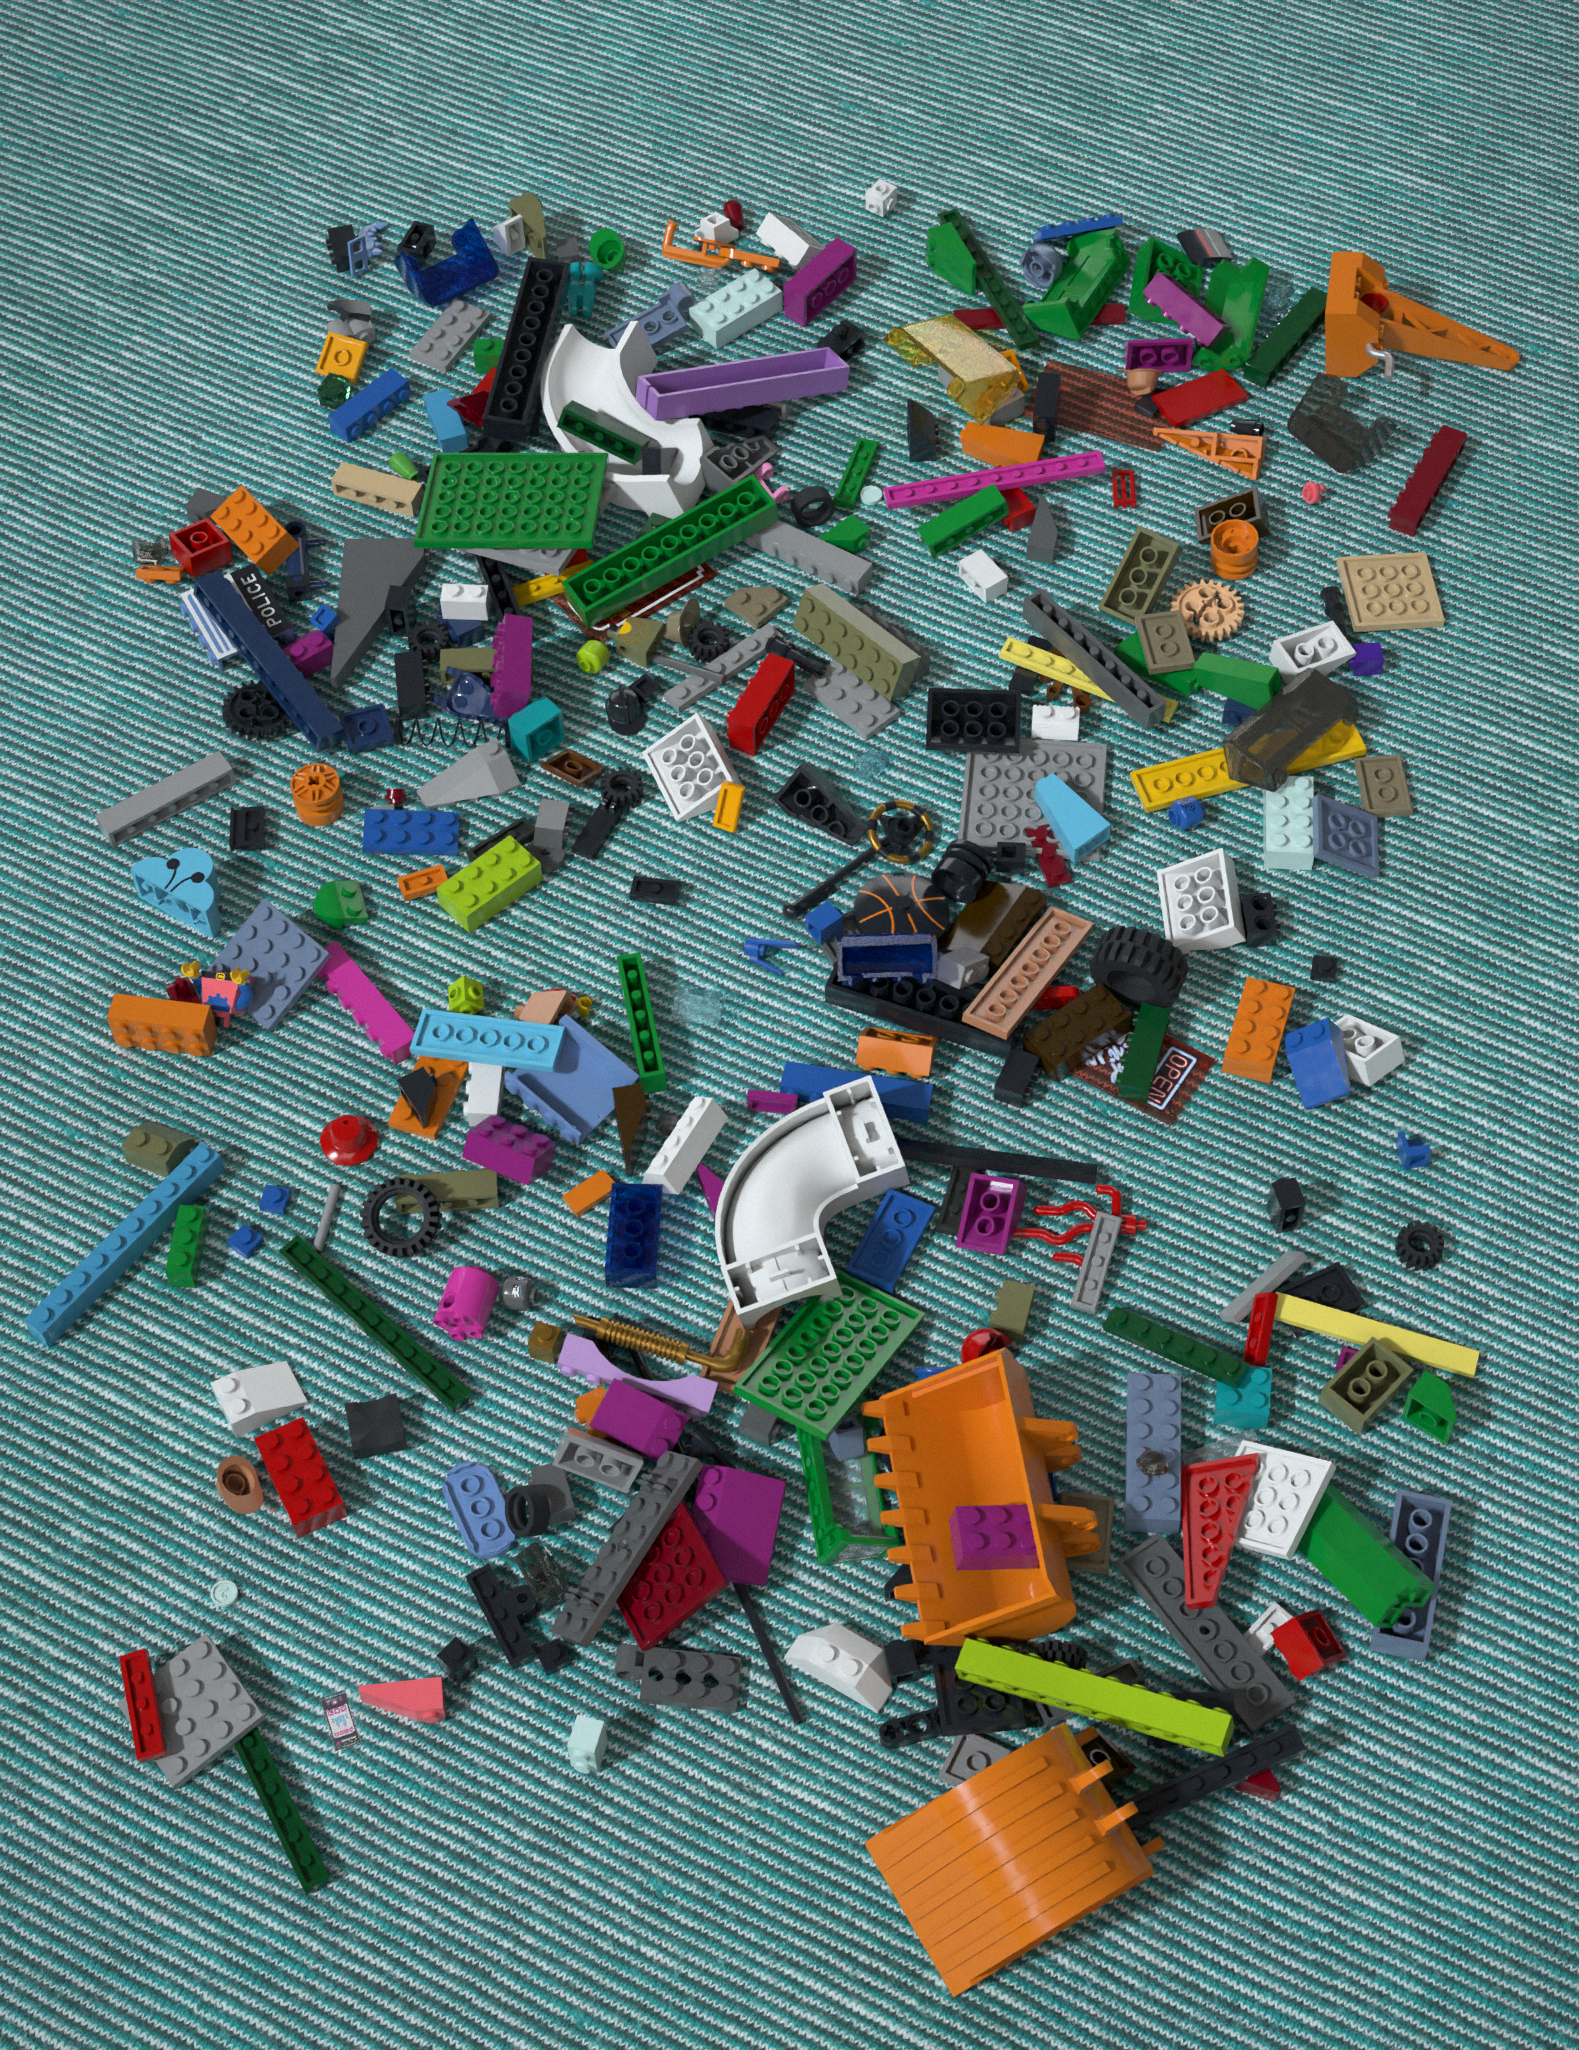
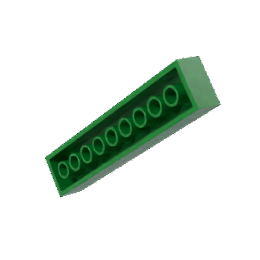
M752 474L562 581L565 598L589 628L778 521L777 503Z

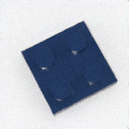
M383 703L338 714L339 720L344 727L343 733L349 754L395 743Z

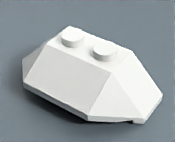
M838 1623L799 1635L784 1656L786 1661L877 1714L892 1693L883 1649Z

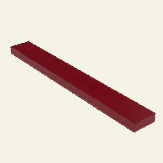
M1104 304L1090 326L1125 324L1124 305ZM993 308L953 310L955 331L1005 329Z

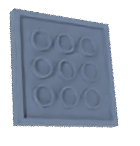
M263 899L206 971L231 973L237 967L241 968V972L243 970L250 971V976H254L252 989L255 996L246 1011L267 1030L272 1032L333 955L269 901Z

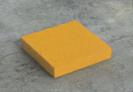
M328 331L315 372L356 385L369 344Z

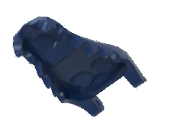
M448 666L445 672L456 678L445 699L434 695L431 701L459 718L476 721L482 719L483 722L491 723L497 727H500L501 721L504 720L506 725V721L509 718L493 716V706H490V697L494 690L488 687L479 677Z

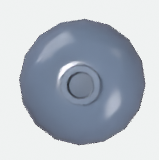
M1037 244L1028 248L1021 255L1020 267L1023 266L1025 271L1023 275L1031 285L1042 288L1043 286L1049 287L1061 275L1063 262L1059 252L1054 247L1048 244Z

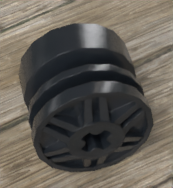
M962 839L953 840L931 873V882L950 900L959 903L972 902L992 871L993 861L991 856L976 843Z

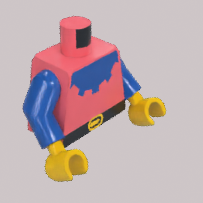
M193 961L191 964L186 962L181 967V971L186 977H191L198 990L202 1004L210 1005L211 1010L216 1012V1026L229 1028L231 1014L243 1015L254 999L255 995L252 989L254 976H250V971L248 970L241 972L240 967H237L231 973L205 970L198 972L201 968L199 962Z

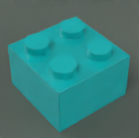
M545 695L532 701L520 712L514 713L508 719L512 749L528 764L533 763L565 740L562 711Z
M1250 1366L1249 1373L1237 1389L1216 1381L1213 1424L1266 1430L1270 1409L1272 1368Z

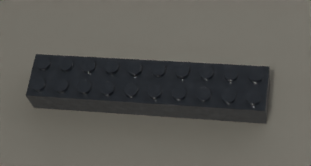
M528 257L482 418L484 436L527 442L541 392L543 367L555 341L571 282L570 263Z

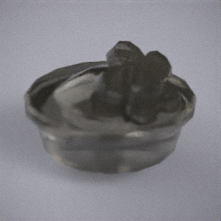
M1146 1450L1136 1459V1465L1149 1478L1152 1475H1164L1169 1470L1167 1458L1160 1452Z

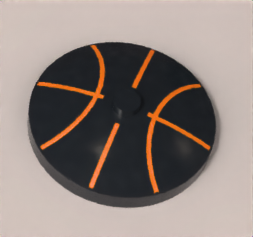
M894 872L876 876L861 887L855 898L853 919L859 933L874 947L891 954L914 955L933 948L942 940L948 928L950 910L942 892L931 882L913 874Z

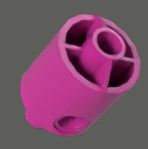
M477 1266L454 1268L450 1272L433 1323L449 1332V1337L454 1340L462 1341L464 1337L481 1339L499 1292V1283L483 1268Z

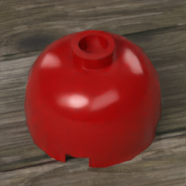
M989 1327L976 1329L963 1341L960 1351L961 1362L964 1364L1005 1347L1008 1349V1344L1012 1346L1011 1340L1002 1332Z

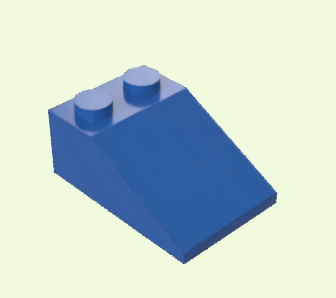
M1329 1018L1284 1035L1287 1058L1306 1110L1351 1094L1342 1029Z

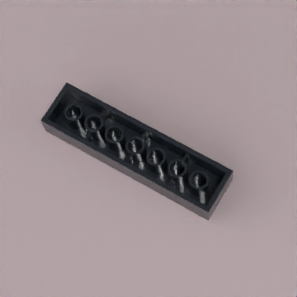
M844 948L825 985L826 1003L1007 1060L1012 1047L1016 1048L1027 1021L1026 1014L1008 1039H1002L962 1021L963 1013L981 991L969 987L958 989L935 979L934 976Z

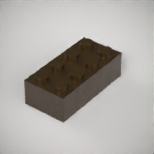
M1099 982L1024 1033L1023 1051L1040 1056V1067L1043 1068V1071L1055 1083L1131 1031L1132 1014Z

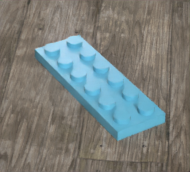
M423 1009L410 1046L411 1055L554 1073L566 1035L565 1026Z

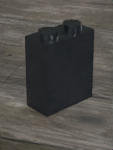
M1039 372L1033 411V433L1045 435L1044 443H1055L1061 402V373Z

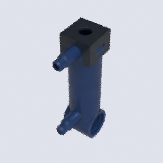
M291 521L284 526V529L300 546L286 559V589L289 602L312 600L311 590L328 588V581H310L308 548L326 545V540L324 538L308 539L305 524L300 521Z

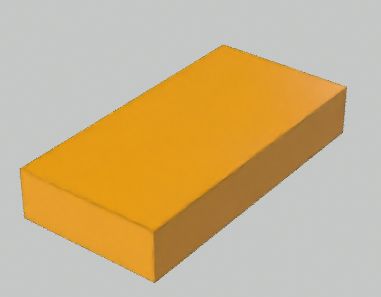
M725 780L721 783L712 826L732 833L737 831L746 787Z

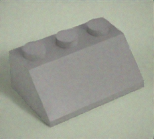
M567 1426L560 1438L552 1465L627 1493L644 1461L642 1454L630 1448L621 1447L604 1438H598L580 1429Z

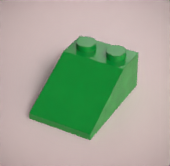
M949 222L928 229L927 239H925L927 247L925 260L928 267L931 266L936 275L969 295H975L976 262L952 223Z

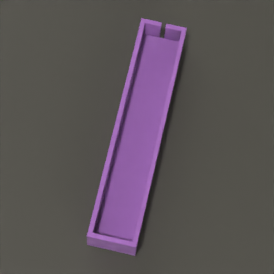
M830 347L648 374L638 376L635 400L647 410L655 421H665L666 419L676 417L684 418L695 414L703 415L713 411L722 412L732 408L741 409L744 406H759L763 403H778L782 400H796L801 397L818 396L819 394L837 393L838 391L847 390L850 366Z

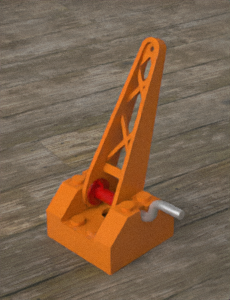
M1332 252L1325 311L1326 377H1357L1377 364L1378 359H1382L1385 361L1384 380L1391 382L1393 380L1394 358L1390 353L1383 351L1384 348L1508 371L1513 370L1519 362L1520 356L1515 349L1398 293L1388 291L1389 278H1385V268L1364 252Z

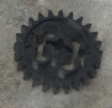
M250 680V685L248 686L242 682L241 689L233 687L234 693L228 692V699H223L224 705L221 706L223 722L226 723V728H231L232 734L238 732L239 738L247 735L248 741L252 737H256V740L259 741L264 736L266 740H269V735L277 738L278 731L286 733L285 727H292V719L261 680H259L258 684ZM256 693L262 695L260 714L263 727L259 725L255 727V725L258 724L257 715L259 714V705Z

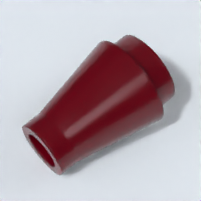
M737 200L727 201L723 205L722 212L726 218L730 219V225L740 232L745 228L743 207Z

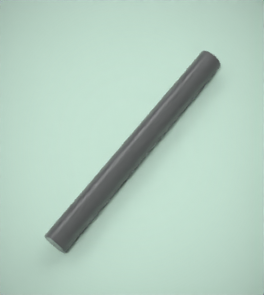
M652 653L650 656V661L717 683L725 684L727 682L726 675Z

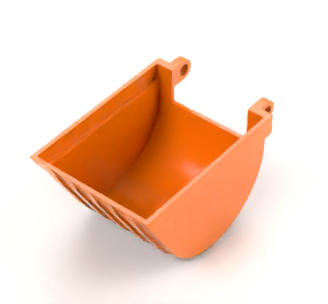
M1063 1722L885 1828L864 1843L953 1997L1155 1874L1152 1869L1153 1866L1147 1857L1166 1845L1160 1836L1142 1847L1139 1845L1125 1821L1138 1812L1137 1807L1131 1801L1123 1807L1117 1808L1100 1780L1114 1769L1108 1759L1092 1767L1081 1748L1099 1736L1094 1726L1074 1736L1068 1725Z

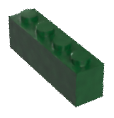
M574 400L563 407L556 426L633 465H636L642 459V448H647L650 442V438Z
M1142 1003L1140 1012L1135 1011L1132 1026H1135L1134 1032L1129 1031L1126 1046H1130L1129 1051L1123 1052L1121 1066L1124 1069L1123 1072L1117 1073L1115 1086L1119 1087L1118 1097L1147 1104L1168 1030L1171 1009Z

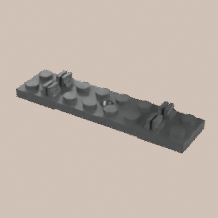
M666 1450L658 1459L651 1474L643 1473L641 1475L644 1480L639 1479L637 1481L641 1485L640 1491L629 1504L628 1510L621 1521L615 1526L606 1544L600 1549L599 1555L592 1566L586 1571L578 1588L569 1587L568 1591L572 1594L565 1593L564 1597L568 1599V1603L561 1614L557 1616L550 1630L553 1635L588 1648L670 1515L676 1510L704 1466L703 1463L696 1458Z
M1160 1532L1116 1560V1567L1215 1691L1233 1692L1235 1716L1251 1735L1296 1704L1294 1697L1217 1603L1216 1606L1188 1610L1185 1598L1184 1562ZM1207 1627L1210 1633L1203 1635L1200 1633V1628Z

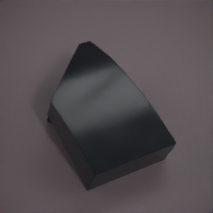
M346 299L329 301L327 304V309L339 313V319L343 322L347 316L369 322L371 318L370 302Z

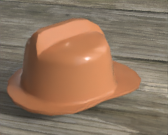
M1116 369L1117 372L1126 374L1128 387L1131 393L1137 396L1150 394L1154 391L1158 378L1163 376V372L1154 369Z
M241 1456L226 1457L217 1469L216 1488L219 1495L236 1512L242 1514L256 1512L263 1503V1492L254 1466Z

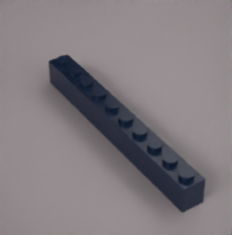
M220 571L195 579L193 595L314 749L319 753L341 744L344 732L342 722L335 718L329 706L324 704L317 691L306 681L303 673L297 670L291 658L286 656L279 643L270 636L265 625L259 622L254 611L247 607L242 596L232 588L230 581L224 578Z

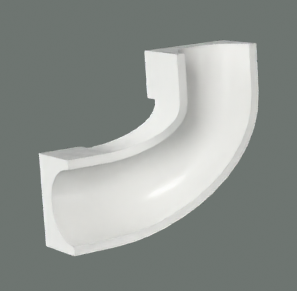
M871 1075L823 1092L824 1098L803 1106L773 1124L743 1152L724 1183L715 1216L716 1247L721 1271L736 1313L745 1330L755 1328V1323L763 1315L791 1301L814 1295H829L833 1298L843 1295L824 1244L823 1234L826 1224L834 1215L852 1205L888 1192L889 1188L895 1190L910 1184L904 1161Z

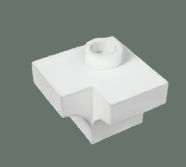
M717 212L701 219V227L694 231L695 237L726 244L739 237L738 229L730 226V219Z

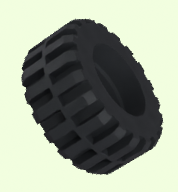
M1135 926L1113 927L1103 933L1089 964L1090 975L1095 984L1100 982L1117 1000L1123 1002L1122 1004L1135 1006L1137 1009L1141 1008L1142 1003L1168 1008L1174 1004L1188 973L1187 960L1178 947H1174L1171 941L1163 939L1157 933L1153 934L1144 928L1137 929Z

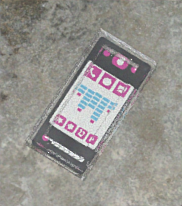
M346 1690L319 1698L335 1752L361 1743V1737Z

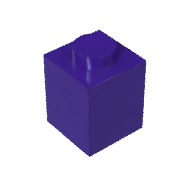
M1380 642L1353 644L1352 647L1356 655L1347 661L1348 667H1352L1353 676L1381 675L1384 658Z

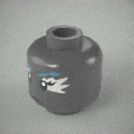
M510 1276L505 1282H501L498 1298L506 1309L527 1311L533 1303L537 1302L539 1292L530 1278Z

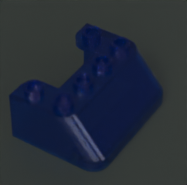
M473 218L469 219L462 228L456 230L451 237V243L457 254L424 270L421 269L413 256L405 255L404 251H401L393 262L409 292L427 307H440L493 281L498 276L499 267Z
M933 932L836 936L838 981H843V985H858V980H863V978H867V982H881L882 977H892V981H906L907 977L912 976V978H917L918 983L933 982L932 978H938L937 938Z

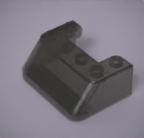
M1319 372L1288 419L1287 429L1290 434L1336 472L1349 474L1379 454L1397 427V424L1388 417H1378L1368 430L1340 407V404L1347 395L1346 383L1337 375Z

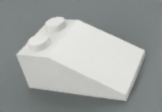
M1332 620L1274 640L1269 660L1274 667L1279 669L1281 677L1291 691L1315 683L1353 658L1356 652Z
M1349 1014L1335 1022L1343 1030L1348 1075L1351 1078L1371 1086L1405 1061L1399 1036Z
M287 1361L235 1371L210 1383L215 1398L236 1439L308 1404Z

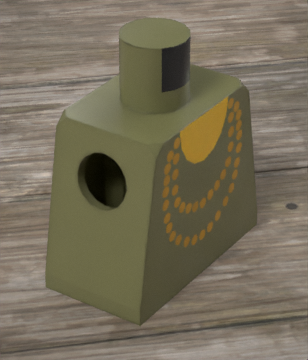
M630 616L627 617L622 627L611 624L607 631V637L615 639L616 652L619 655L647 668L651 662V654L657 652L664 640V622Z

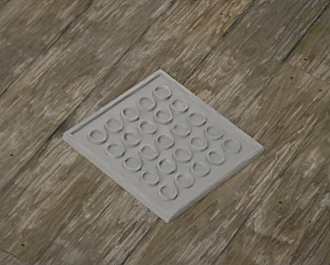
M1020 738L1019 753L967 752L958 839L976 843L988 854H992V851H997V842L1026 843L1025 856L1036 857V853L1041 854L1042 848L1032 847L1031 841H1035L1036 837H1028L1026 829L1038 828L1037 826L1049 824L1035 801V785L1041 778H1046L1052 773L1103 817L1108 744ZM1049 824L1047 831H1052L1054 839L1047 836L1046 840L1050 843H1057L1059 849H1056V855H1062L1063 859L1070 860ZM1101 845L1080 860L1100 862Z

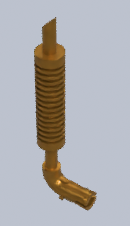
M572 1313L578 1326L597 1332V1339L604 1341L606 1338L607 1342L611 1340V1343L614 1344L616 1342V1345L621 1343L622 1347L626 1345V1348L631 1346L632 1350L636 1348V1351L639 1352L641 1350V1353L646 1351V1354L649 1355L651 1353V1356L656 1354V1357L659 1358L661 1356V1359L666 1357L667 1361L671 1359V1362L674 1363L675 1360L676 1364L682 1366L688 1360L710 1367L711 1371L721 1373L733 1371L740 1365L743 1358H747L745 1352L752 1336V1332L745 1330L741 1340L743 1328H736L730 1350L727 1349L725 1357L715 1356L713 1358L689 1350L690 1343L684 1341L680 1343V1340L675 1342L674 1338L670 1340V1337H667L666 1339L665 1335L660 1337L659 1333L656 1336L655 1332H652V1334H650L649 1330L645 1332L646 1329L640 1331V1327L635 1329L636 1326H632L631 1328L630 1324L625 1326L626 1323L624 1322L621 1325V1321L615 1323L616 1320L612 1319L610 1321L611 1318L602 1316L599 1322Z

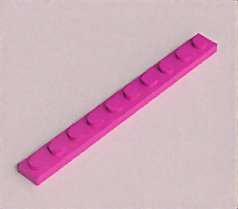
M1099 450L883 488V494L888 510L972 496L982 488L988 487L993 483L999 491L1105 473V464Z

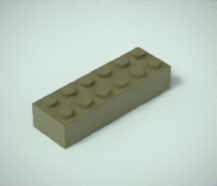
M820 583L804 589L792 627L889 701L908 694L921 656L825 584Z

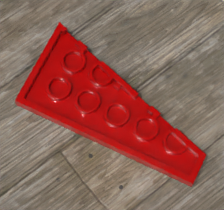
M1259 1453L1181 1466L1185 1598L1188 1610L1216 1606L1260 1463Z

